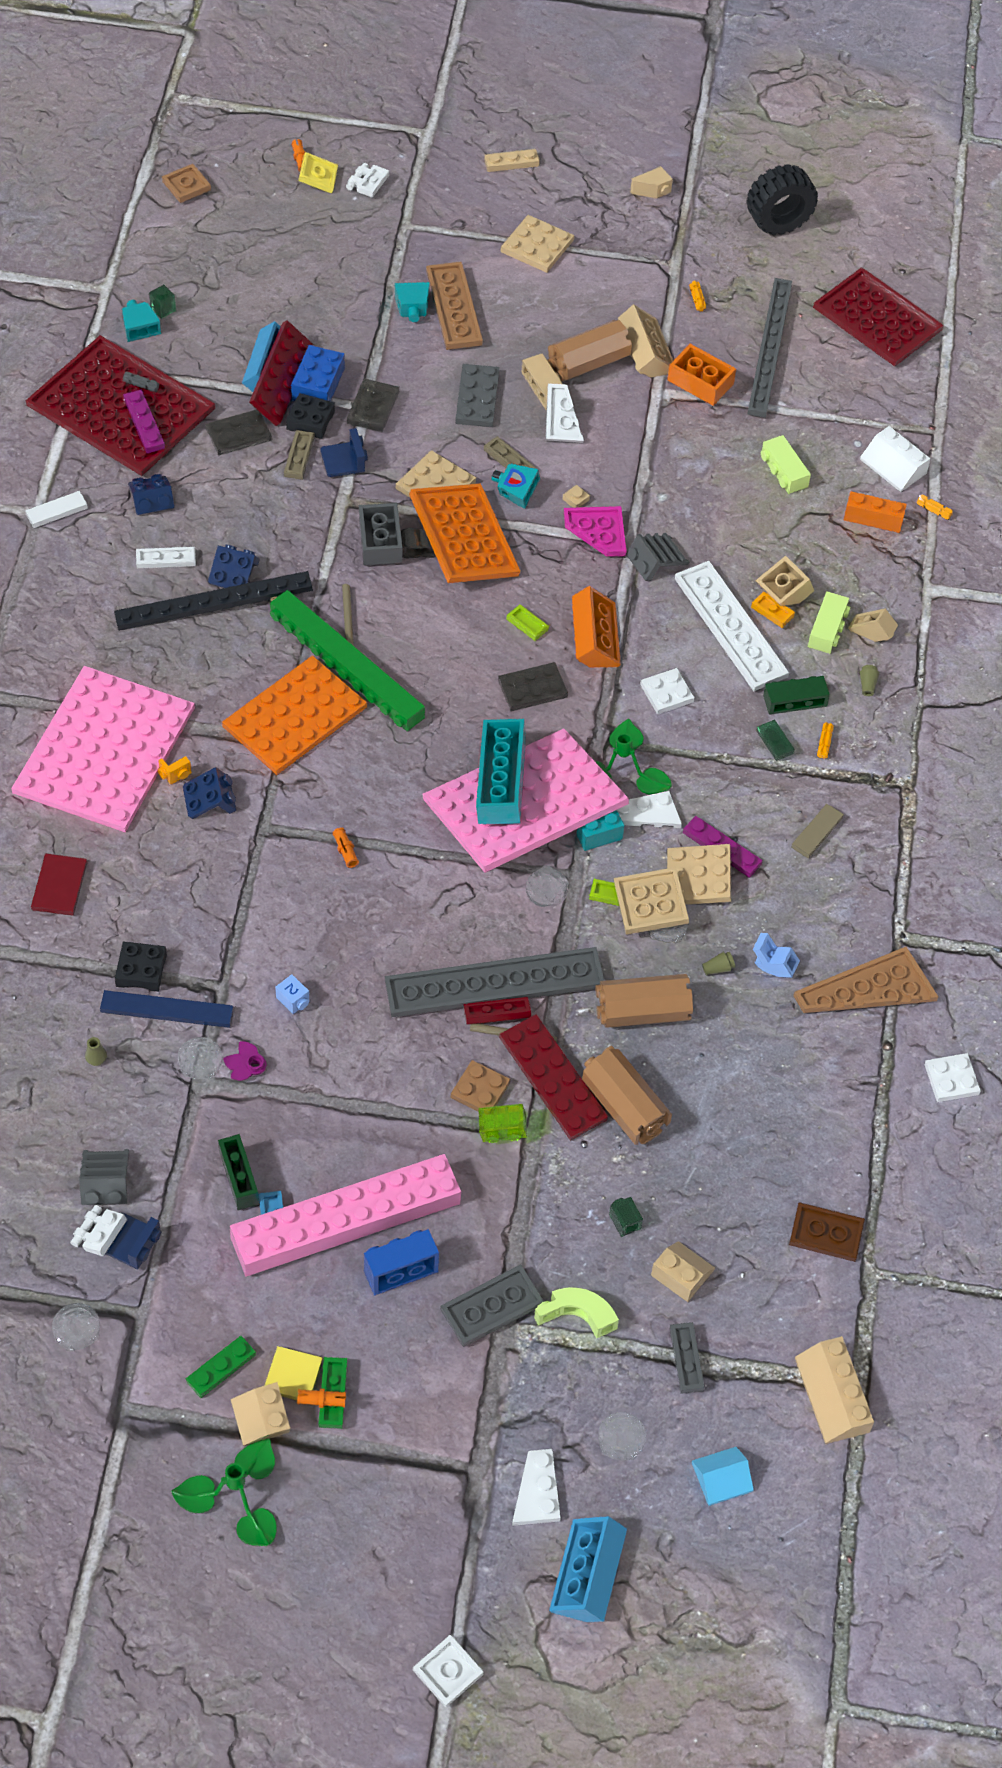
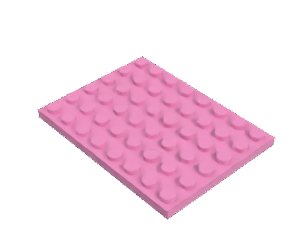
M84 666L11 788L12 793L126 833L158 775V760L163 758L166 761L194 711L195 703Z
M564 728L525 746L520 823L478 824L476 800L479 768L423 793V800L485 873L629 804V798Z

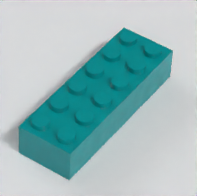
M524 719L483 720L476 800L478 824L520 823L526 746Z

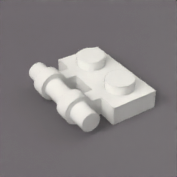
M363 163L361 166H358L355 175L348 179L346 188L352 190L354 187H357V192L373 198L389 177V170L376 165L369 169L368 164Z
M95 1205L85 1215V1221L81 1227L77 1228L73 1233L74 1237L70 1243L78 1247L83 1241L82 1247L85 1251L104 1256L127 1221V1218L124 1214L108 1209L105 1210L102 1216H99L102 1208ZM92 1225H95L91 1233H89L88 1231L90 1230Z

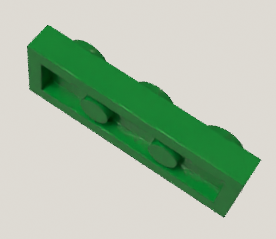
M239 1336L185 1378L186 1382L201 1399L255 1357L256 1351L242 1336Z
M324 1357L322 1389L332 1392H345L347 1358ZM324 1406V1408H320L319 1428L343 1429L344 1407Z

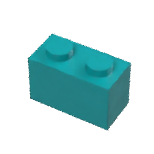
M615 810L578 828L577 837L584 851L622 840L625 825L618 811Z

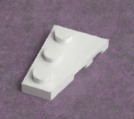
M548 384L546 441L583 443L584 439L579 429L578 419L573 409L568 386L564 384Z
M669 791L629 799L628 805L617 809L624 825L641 826L642 824H651L654 827L668 825L681 829L682 824Z
M552 1449L528 1451L512 1526L560 1521V1510Z

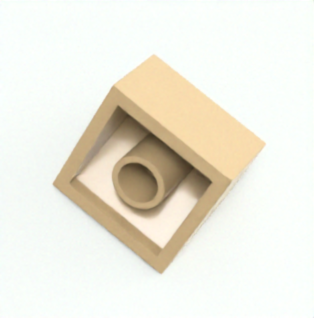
M787 556L783 557L756 580L780 606L801 603L814 592L810 579Z
M678 1241L667 1247L654 1262L651 1276L688 1302L712 1274L715 1267Z
M277 1382L252 1389L231 1399L243 1446L290 1432V1425Z

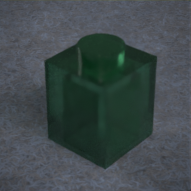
M164 284L149 292L150 307L161 319L176 311L175 295Z
M631 1196L626 1199L619 1198L610 1205L609 1216L621 1237L641 1229L643 1218Z

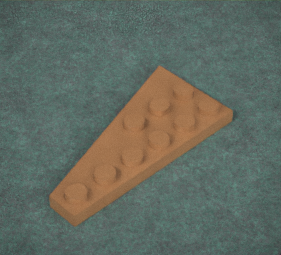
M907 947L795 991L793 995L803 1013L934 1002L938 1000V995Z

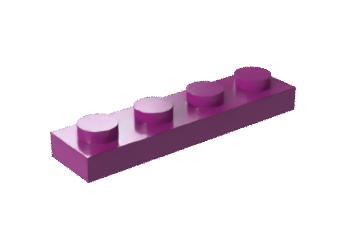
M142 390L123 394L124 401L146 453L165 449L164 441Z
M697 816L683 828V834L701 846L730 844L731 866L748 878L762 865V859Z

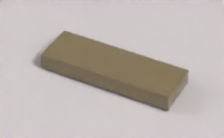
M296 430L284 470V477L303 480L315 438L314 433Z
M498 436L484 445V451L505 468L509 464L537 469Z
M826 804L792 843L791 848L809 858L842 820L844 814Z

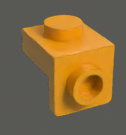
M186 756L169 766L163 758L158 760V773L170 785L187 778L192 773L191 762Z

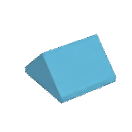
M737 1447L695 1459L691 1462L708 1506L754 1491L748 1460Z

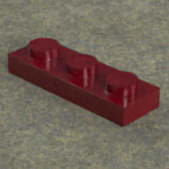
M528 997L463 1004L467 1025L531 1017Z

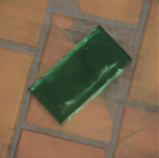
M775 719L757 726V733L776 761L794 754V747Z

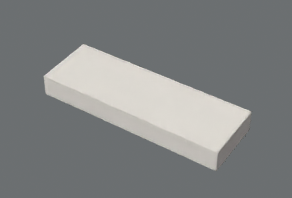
M80 491L25 511L33 528L88 508Z
M195 547L136 549L137 569L196 566Z

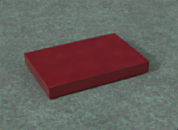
M45 853L31 910L74 916L87 866V859Z

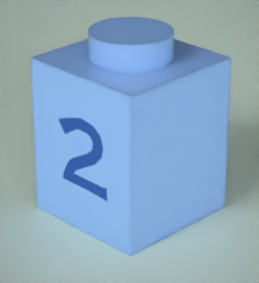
M292 974L275 987L276 998L292 1014L298 1010H303L310 1002L309 990Z

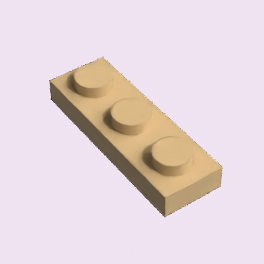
M536 149L486 154L484 156L488 172L539 166Z

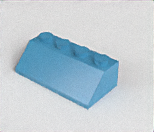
M275 321L260 329L242 384L252 392L256 387L281 327Z
M609 1516L573 1519L549 1609L550 1612L583 1622H604L627 1528Z

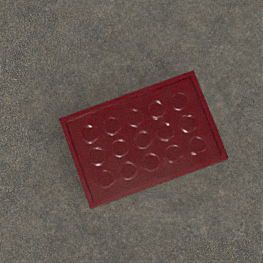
M862 267L813 304L815 310L894 367L941 332L944 326Z

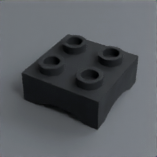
M299 393L286 419L287 430L312 432L316 438L323 439L327 425L335 414V402Z
M123 941L115 975L116 987H140L159 992L163 967L167 956L166 946Z

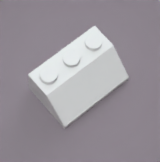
M890 426L874 437L860 457L861 461L900 492L926 475L930 458Z

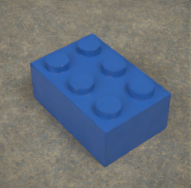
M309 345L291 384L292 400L296 401L298 394L302 393L331 401L345 370V353Z
M429 1229L415 1231L403 1239H393L381 1247H371L364 1253V1273L374 1296L437 1273L439 1269V1251Z

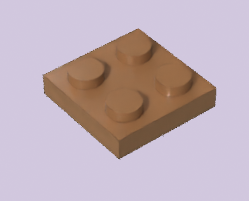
M194 164L162 176V182L180 203L211 190L210 183Z
M471 1060L451 1092L450 1098L490 1117L508 1088L510 1078Z

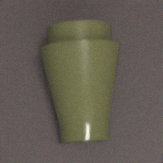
M865 665L859 672L862 694L864 696H873L880 673L876 666Z
M723 951L703 963L702 967L707 976L730 972L732 968H735V963L731 953Z
M92 1037L87 1041L85 1059L93 1066L101 1065L107 1058V1052L100 1043V1040Z

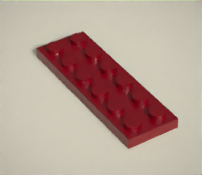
M288 320L282 322L249 401L252 406L275 426L282 422L292 397L291 384L308 346H313V343Z
M537 1014L499 1034L500 1040L570 1141L608 1120V1116Z

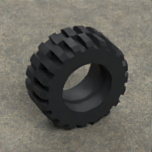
M784 164V166H775L774 169H768L765 174H761L758 180L753 182L752 189H749L746 199L747 209L759 229L772 235L777 233L783 235L785 232H793L797 227L800 228L804 222L810 219V215H813L815 207H817L818 192L802 168L796 165ZM788 196L783 202L776 204L781 198Z

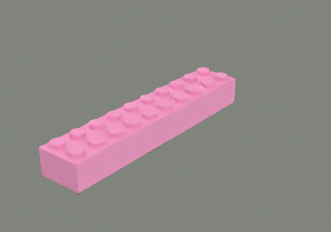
M442 1154L230 1225V1238L245 1277L459 1205L461 1190L446 1155Z

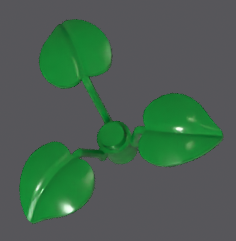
M628 718L610 735V745L615 749H613L609 765L605 768V765L599 761H595L596 764L612 779V775L608 771L611 770L616 755L618 754L623 758L631 755L637 773L641 776L636 781V786L641 792L652 795L669 790L672 787V783L663 771L656 768H648L644 773L641 772L634 749L639 748L643 744L644 737L641 731Z
M269 1438L254 1442L242 1449L235 1457L234 1463L226 1467L225 1477L221 1478V1482L216 1490L213 1481L203 1475L190 1477L171 1490L173 1498L183 1509L192 1513H204L214 1507L213 1496H217L226 1484L228 1488L240 1491L244 1508L248 1515L242 1517L237 1523L236 1531L239 1539L252 1546H268L273 1543L276 1537L277 1526L272 1513L265 1508H259L251 1513L244 1491L245 1477L249 1475L253 1479H263L274 1470L275 1457Z

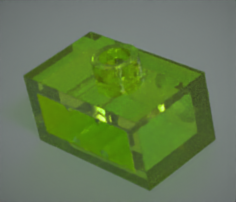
M523 1104L479 1108V1133L482 1141L496 1143L499 1140L517 1141L521 1138H527L526 1112Z

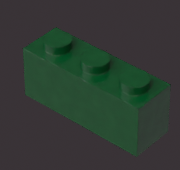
M811 676L809 678L791 679L781 682L774 681L765 684L763 693L769 715L827 707L830 696L824 676Z
M240 1134L219 1139L220 1157L237 1210L259 1205L258 1189Z

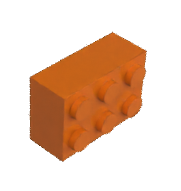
M689 344L669 365L667 381L714 406L734 385L736 368Z

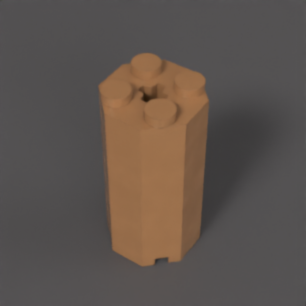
M612 320L549 345V359L547 360L550 361L552 369L558 373L562 382L631 355L632 343L631 340L626 339L625 335H628V331L620 320Z
M687 974L600 981V985L595 986L596 997L599 998L600 1006L596 1007L597 1018L600 1019L601 1025H604L605 1028L691 1020L690 1014L693 1013L692 990L686 987V984L690 983V979Z
M609 1046L602 1054L597 1057H591L585 1062L586 1068L583 1071L582 1080L635 1145H638V1142L646 1144L662 1132L660 1127L663 1124L666 1127L670 1124L672 1113L619 1049Z

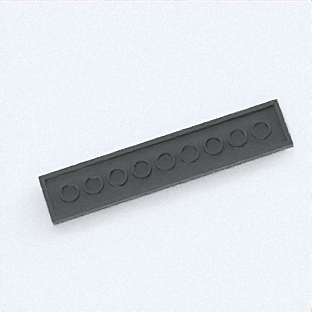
M597 947L385 976L391 1018L463 1008V1004L521 997L535 998L595 989L596 985H600V981H604Z

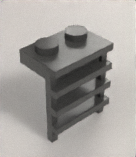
M655 533L653 536L646 534L644 537L641 534H637L626 552L627 557L645 581H651L660 566L688 565L690 563L688 559H685L671 540L672 537L667 535V533H663L662 536H659L658 533Z
M124 1149V1151L97 1152L84 1150L79 1176L81 1205L127 1204L126 1178L129 1149Z

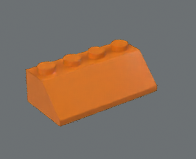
M588 586L572 596L576 659L589 668L619 667L621 664L616 603L593 587Z

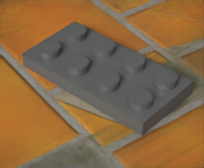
M462 364L455 424L493 427L499 367Z
M520 1264L441 1305L440 1310L461 1345L465 1347L534 1311L544 1301Z

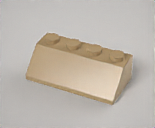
M633 304L618 317V320L623 323L628 331V335L625 336L632 343L631 357L635 360V368L640 374H645L650 378L668 375L669 365L673 362V358L657 318Z
M843 1337L819 1342L795 1356L797 1367L825 1444L870 1433L874 1420Z

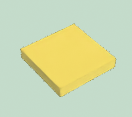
M305 152L298 181L332 193L338 164Z
M277 1346L265 1385L277 1382L282 1397L297 1400L298 1389L314 1390L323 1358Z

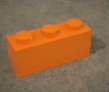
M850 491L844 520L900 533L907 504Z

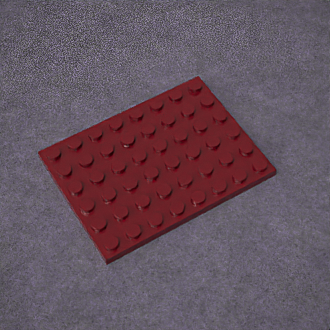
M101 335L25 400L26 406L140 476H143L215 409V403ZM130 372L134 375L148 378L150 381L158 382V391L153 392L123 381L124 373ZM142 390L164 441L165 449L146 453L124 401L123 394Z

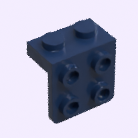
M357 428L349 429V442L322 446L320 448L328 477L365 472V461H368L366 449L363 450L362 448L364 447L362 435L359 436Z
M154 474L151 478H134L132 482L128 483L133 496L136 515L175 508L171 485L166 476Z
M226 544L225 547L218 545L208 582L211 585L223 588L246 584L249 582L253 565L258 566L260 558L255 556V552L244 549L241 552L236 550L237 547Z
M215 767L183 785V792L188 816L194 819L217 806L229 814L235 812L236 797L232 790L233 781L231 777Z
M121 1213L125 1215L127 1221L105 1254L138 1270L141 1264L148 1258L154 1243H157L161 1236L159 1220L151 1217L146 1224L132 1216Z

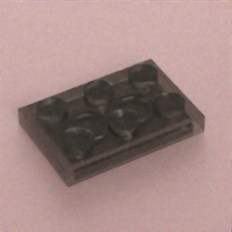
M364 378L348 414L347 424L383 432L400 392V387Z
M257 409L205 424L206 431L218 456L272 441V435L267 424Z
M555 662L498 676L499 685L510 711L568 698V691Z

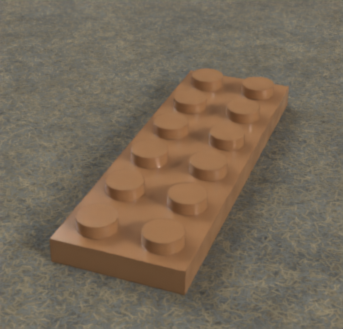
M462 262L426 266V273L446 350L482 346L483 340Z

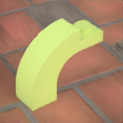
M569 1287L552 1291L551 1302H542L535 1309L534 1318L538 1326L562 1315H576L583 1318L589 1324L596 1338L618 1328L619 1319L612 1307L599 1295L582 1288Z

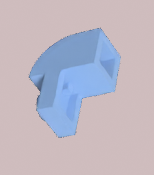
M760 933L753 948L757 955L755 964L762 971L774 976L793 977L800 962L791 947H777L768 933Z

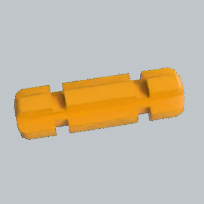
M692 281L689 284L695 308L697 311L703 312L706 309V303L700 283Z
M923 494L919 496L917 500L919 506H925V509L938 516L941 514V517L946 520L950 519L953 513L952 509L944 508L943 504L933 499L929 500V497Z
M826 722L823 724L817 752L819 758L826 759L828 757L834 728L832 723Z

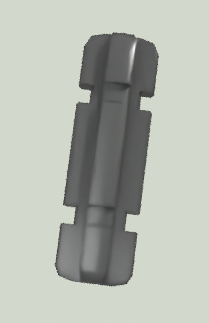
M130 372L124 373L123 381L153 392L158 391V382L150 381L148 378L134 375Z

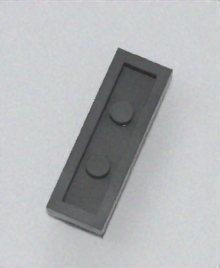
M693 1322L671 1324L669 1329L680 1394L704 1391L705 1387Z

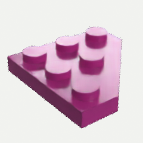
M621 506L564 508V524L567 530L606 557L626 556Z

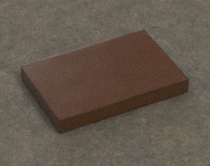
M799 1202L789 1245L856 1262L865 1219Z

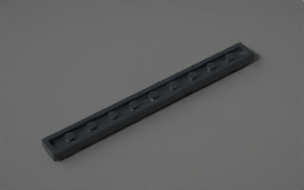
M305 571L115 610L114 614L118 631L271 600V598L278 597L287 590L295 595L313 591L309 572Z

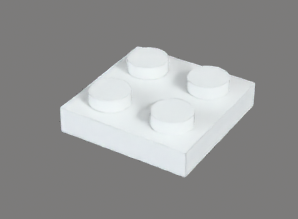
M677 668L641 680L640 685L657 715L694 703V696Z
M968 1053L925 1061L924 1065L937 1102L980 1094V1088Z
M451 1635L413 1667L415 1674L445 1708L483 1675L481 1668Z

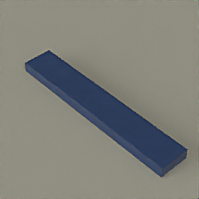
M104 990L100 1006L101 1013L230 1028L234 1010L233 1005Z

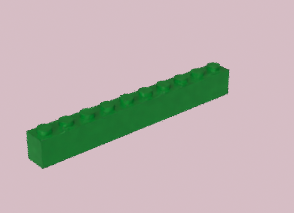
M285 591L270 602V615L274 621L281 623L288 633L295 635L301 644L309 647L315 656L323 659L329 668L337 671L342 679H346L351 683L356 691H360L365 695L370 703H374L379 707L380 711L393 719L398 727H402L408 732L425 719V706L290 591Z

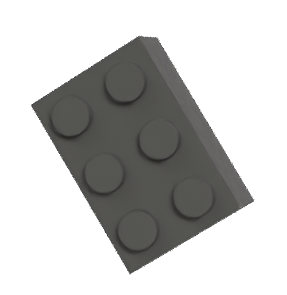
M397 503L359 505V528L363 565L402 563V540Z

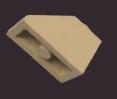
M660 166L632 178L630 192L635 195L657 199L671 193L673 179Z
M886 608L855 615L848 629L867 639L878 642L891 639L898 624Z

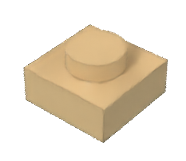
M575 485L563 494V500L572 508H577L590 501V495L578 485Z

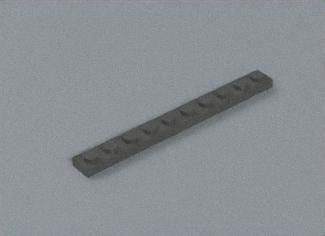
M774 279L747 415L766 418L792 287L791 280Z

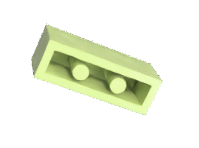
M784 435L763 442L761 457L769 465L772 474L776 475L781 487L788 494L807 488L811 474Z
M826 592L810 634L809 648L830 654L833 646L837 647L840 639L838 632L842 633L845 625L843 618H848L851 609L848 606V597Z

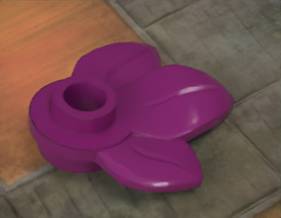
M245 1041L239 1042V1053L223 1058L227 1068L232 1070L231 1079L237 1081L247 1080L252 1075H259L265 1071L267 1066L265 1058L258 1054L257 1047ZM253 1064L259 1065L258 1067H252Z

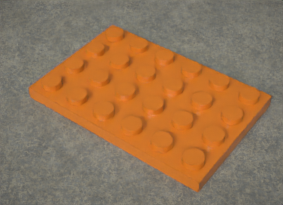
M481 483L410 490V498L447 583L519 576L521 571Z
M312 655L222 721V727L271 771L278 775L366 709L367 702Z

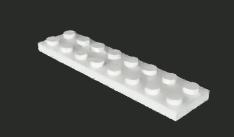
M710 561L675 574L676 582L753 691L764 688L767 683L778 682L788 678L789 672Z

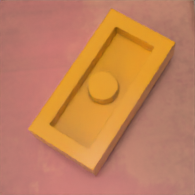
M764 591L751 604L752 609L781 628L795 614L787 606H780Z

